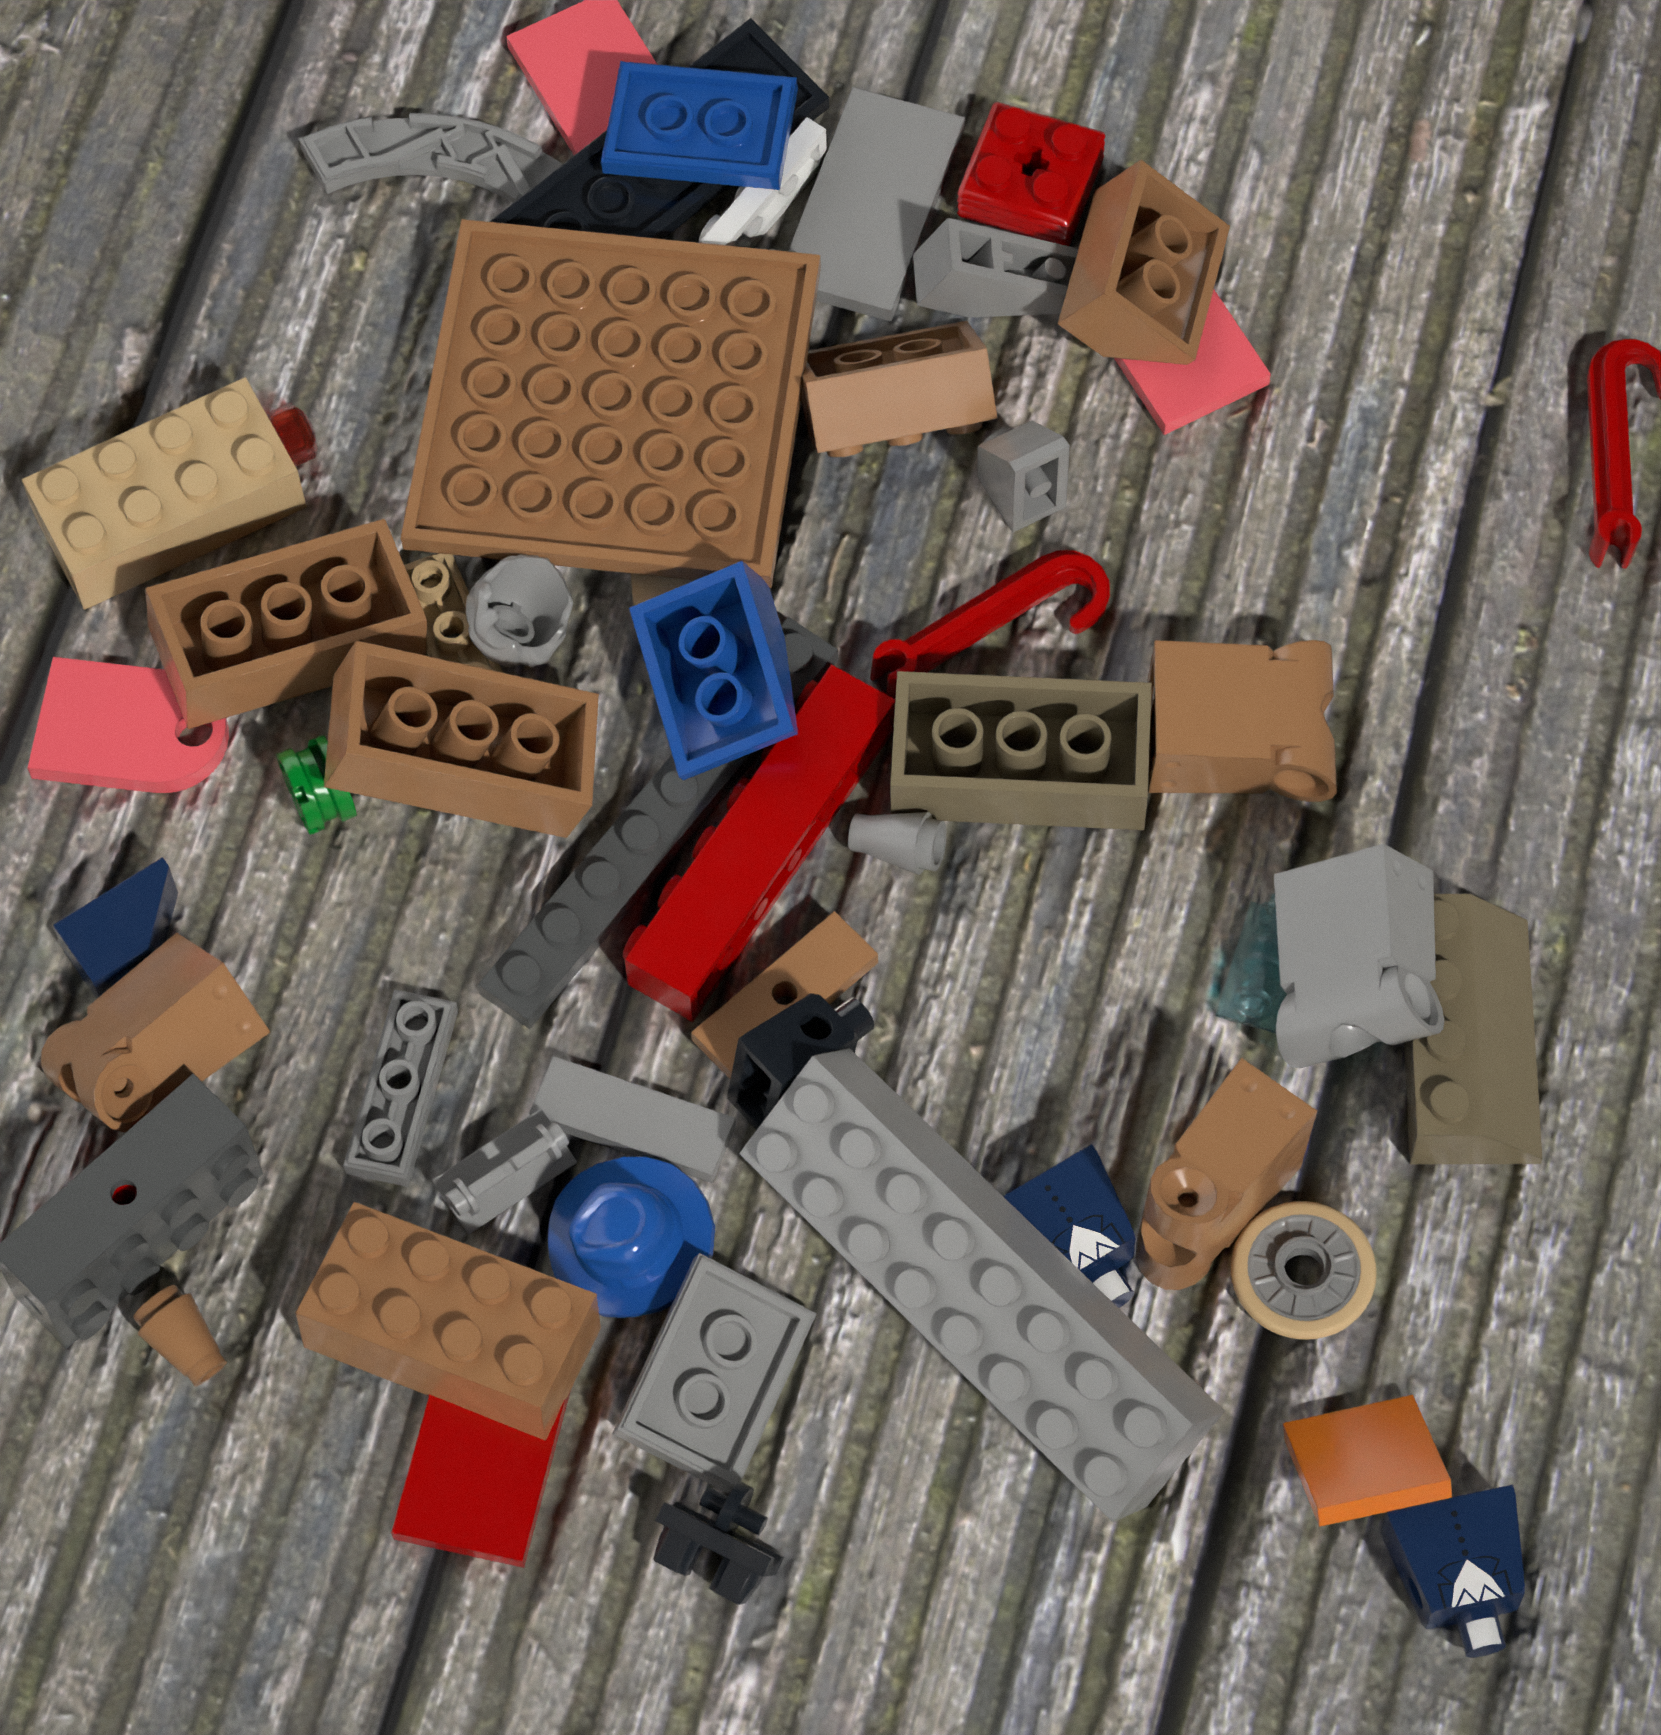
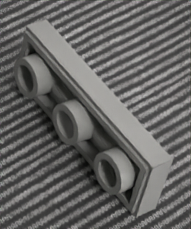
M394 989L343 1164L346 1174L409 1187L458 1015L457 1002ZM399 1080L410 1081L409 1085L405 1088H391Z

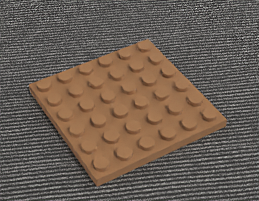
M461 219L401 533L403 550L499 560L519 554L537 555L542 558H548L556 566L697 580L743 561L763 578L769 588H772L803 388L802 374L807 362L820 278V255Z

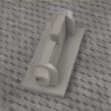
M541 1108L434 1178L432 1182L469 1235L575 1165L577 1161L566 1146L569 1144V1140L561 1127L556 1122L551 1123Z

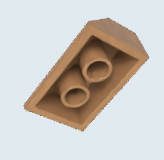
M1139 160L1095 190L1057 324L1103 357L1182 365L1190 364L1196 359L1230 225L1143 160Z
M968 321L808 351L806 367L802 374L801 404L809 438L817 453L827 452V455L830 457H846L863 451L864 444L887 440V444L891 446L909 445L922 440V433L946 429V432L949 434H966L981 429L983 427L982 422L997 419L987 348Z

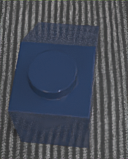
M163 857L53 925L64 953L96 999L167 940L178 897V890L170 867Z

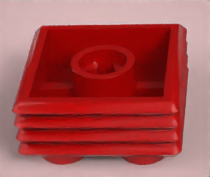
M995 102L991 107L958 190V216L1028 237L1069 246L1104 158L1105 133ZM1033 172V175L1027 176L1024 173Z

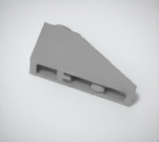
M947 218L913 254L917 306L969 318L1060 314L1078 248Z

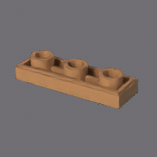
M834 911L691 1032L692 1041L731 1079L738 1038L810 993L821 995L830 1005L878 964V953ZM784 996L795 999L793 1003L788 1005L776 1002L777 999Z

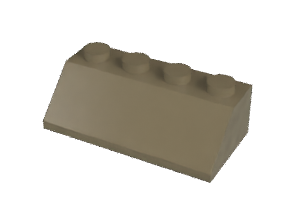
M1434 894L1436 979L1430 981L1442 1006L1444 1027L1439 1034L1404 1042L1410 1164H1541L1543 1157L1528 920L1472 894Z

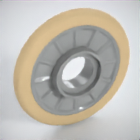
M1294 1201L1273 1206L1257 1215L1247 1224L1239 1235L1232 1252L1231 1279L1234 1291L1241 1305L1261 1326L1288 1338L1319 1339L1345 1329L1366 1309L1375 1289L1376 1262L1367 1237L1359 1226L1345 1214L1324 1204ZM1307 1255L1316 1259L1323 1273L1315 1283L1300 1285L1290 1280L1286 1275L1284 1266L1294 1256Z

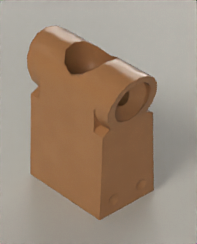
M1318 640L1299 641L1273 651L1267 645L1154 641L1147 683H1152L1148 793L1263 794L1271 789L1279 795L1306 802H1323L1334 797L1337 793L1335 741L1323 714L1334 697L1333 658L1330 644Z
M175 933L87 1007L88 1015L84 1019L72 1021L56 1029L47 1038L41 1050V1066L46 1078L74 1101L82 1103L91 1114L109 1128L125 1133L192 1074L202 1082L269 1034L270 1030L225 964L185 937Z
M1243 1058L1239 1060L1176 1143L1173 1154L1167 1161L1156 1168L1150 1179L1136 1241L1135 1258L1140 1272L1151 1284L1165 1290H1182L1199 1282L1208 1273L1217 1255L1224 1248H1229L1247 1224L1260 1214L1302 1166L1317 1110Z

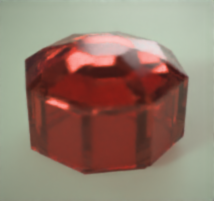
M290 402L268 412V418L295 467L316 458L318 446L315 430L309 418L298 406Z

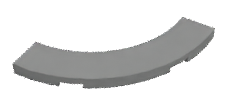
M410 113L409 118L373 121L372 117H366L329 126L299 138L301 150L327 194L371 179L390 176L424 175L464 181L485 188L514 203L563 165L542 152V147L535 142L511 131L481 121L451 115Z

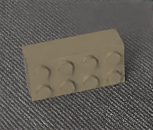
M897 671L890 783L891 814L930 812L933 819L941 821L1144 830L1148 798L1152 683Z

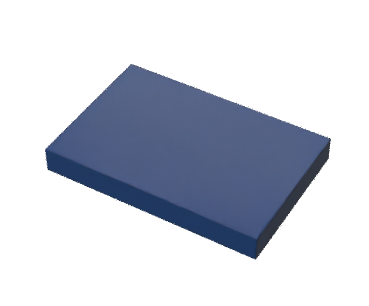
M620 61L601 158L602 171L605 174L780 190L798 91L797 77Z

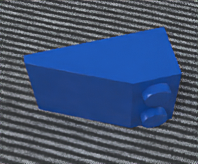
M743 561L629 608L677 773L683 781L798 734L786 642L768 584Z

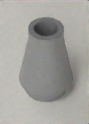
M930 812L883 815L856 813L849 829L848 846L850 851L865 853L920 875L924 869L937 871L940 867L946 846V824L944 821L933 819Z

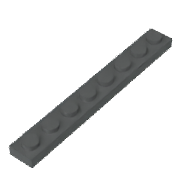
M788 617L781 627L786 642L795 707L805 686L812 680L819 683L831 664L835 666L838 662V649ZM764 748L684 781L679 778L673 756L671 755L477 984L479 994L522 1025L531 1029L758 758Z

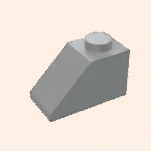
M1032 420L1017 428L1005 427L991 434L983 444L978 446L977 477L1012 533L1066 508L1070 446L1064 436Z

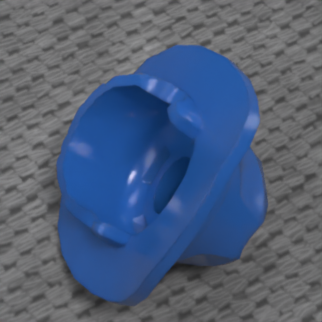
M621 1157L597 1163L580 1172L565 1186L556 1198L549 1219V1259L556 1279L597 1294L599 1315L616 1318L640 1317L663 1311L673 1304L694 1257L701 1253L712 1259L715 1224L709 1202L696 1181L676 1166L649 1157Z

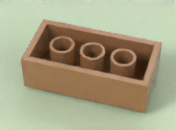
M385 518L145 588L148 628L188 729L333 686V676L356 640L426 656L427 619Z
M356 640L333 676L324 787L567 838L592 807L599 694Z
M356 1202L352 1204L296 1311L304 1348L425 1395H433L545 1441L601 1329L596 1293Z

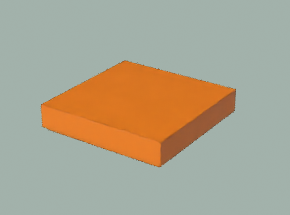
M1413 1395L1283 1423L1284 1441L1319 1527L1452 1498L1451 1479Z

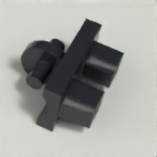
M741 1481L737 1483L728 1497L710 1487H707L704 1491L699 1505L718 1514L719 1516L716 1521L680 1502H675L673 1505L664 1502L655 1519L656 1522L664 1525V1528L659 1536L653 1560L676 1573L688 1576L691 1574L703 1547L722 1555L724 1558L709 1589L738 1605L746 1604L760 1585L763 1577L777 1574L784 1556L736 1532L738 1526H741L759 1536L768 1521V1517L749 1508L754 1489Z

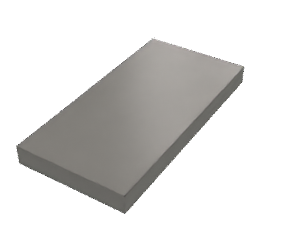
M852 87L788 252L820 255L821 271L816 301L892 321L914 263L913 254L921 245L963 135L965 117Z

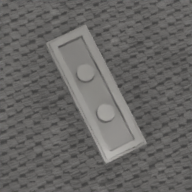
M555 1056L551 1060L529 1112L531 1115L542 1108L550 1122H556L564 1133L634 1157H649L673 1164L685 1174L710 1183L714 1182L736 1128L735 1117Z

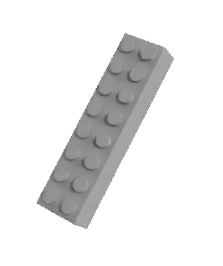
M850 1048L812 1056L739 1153L1112 1522L1146 1508L1225 1412L1220 1405Z

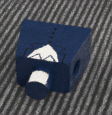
M1092 1144L1003 1196L1118 1308L1125 1305L1133 1297L1134 1291L1118 1268L1128 1263L1134 1257L1135 1234L1100 1156Z
M1513 1484L1386 1512L1381 1528L1383 1541L1425 1629H1435L1457 1624L1465 1655L1468 1658L1483 1657L1503 1650L1506 1644L1498 1615L1518 1610L1525 1594L1517 1503Z

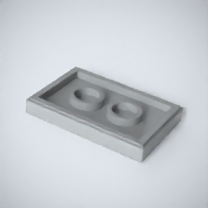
M699 1253L694 1257L612 1434L730 1494L745 1474L815 1319L816 1313Z

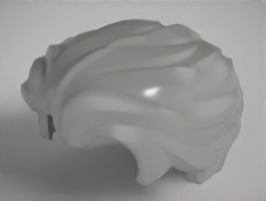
M519 554L504 558L484 573L475 583V586L472 587L470 594L467 596L466 619L472 642L486 658L506 667L515 665L534 667L549 660L566 636L568 619L573 606L570 590L567 588L566 581L560 570L555 568V565L548 558Z

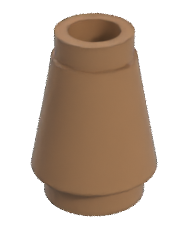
M176 1285L168 1286L146 1301L133 1315L134 1320L141 1327L138 1331V1336L185 1377H188L195 1387L208 1381L226 1365L227 1361L221 1355L220 1349L191 1293L183 1295Z

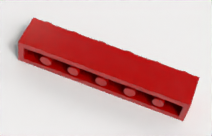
M832 664L819 683L812 680L805 686L797 700L795 713L798 734L763 749L761 755L763 763L751 779L745 776L737 783L727 803L729 811L717 828L712 825L708 826L701 834L692 854L695 860L683 877L677 874L674 875L664 887L658 900V908L660 910L648 927L643 924L639 925L633 931L624 947L623 958H625L628 985L691 1022L698 1016L894 732L895 699Z

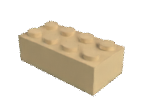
M246 377L21 479L33 514L84 610L307 507L298 470Z

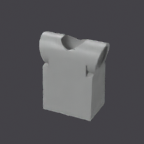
M1380 844L1274 874L1280 985L1287 994L1281 1003L1277 1015L1276 1038L1278 1049L1286 1063L1294 1068H1304L1347 1057L1376 1042L1395 1045L1439 1034L1443 1030L1444 1016L1442 1006L1430 981L1436 979L1433 870L1385 844Z

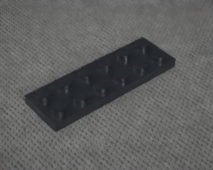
M752 18L748 19L688 66V68L797 77L798 91L790 134H793L806 117L814 121L829 109L830 97ZM606 130L490 222L664 239L731 185L605 174L602 171L601 158L607 133Z

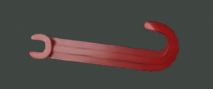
M1637 339L1614 340L1600 347L1591 359L1588 370L1587 391L1595 533L1589 547V557L1597 568L1601 567L1610 544L1620 549L1622 554L1621 567L1626 569L1632 562L1642 534L1641 523L1633 514L1625 368L1631 364H1640L1648 368L1652 372L1656 392L1661 399V351L1649 343Z
M1056 550L1043 555L906 640L889 639L882 642L873 653L870 679L874 681L884 673L894 671L888 675L886 695L896 700L897 671L927 673L1072 584L1085 586L1092 595V599L1074 614L1069 621V631L1073 634H1080L1093 626L1104 615L1110 599L1109 579L1099 563L1092 557L1078 551Z

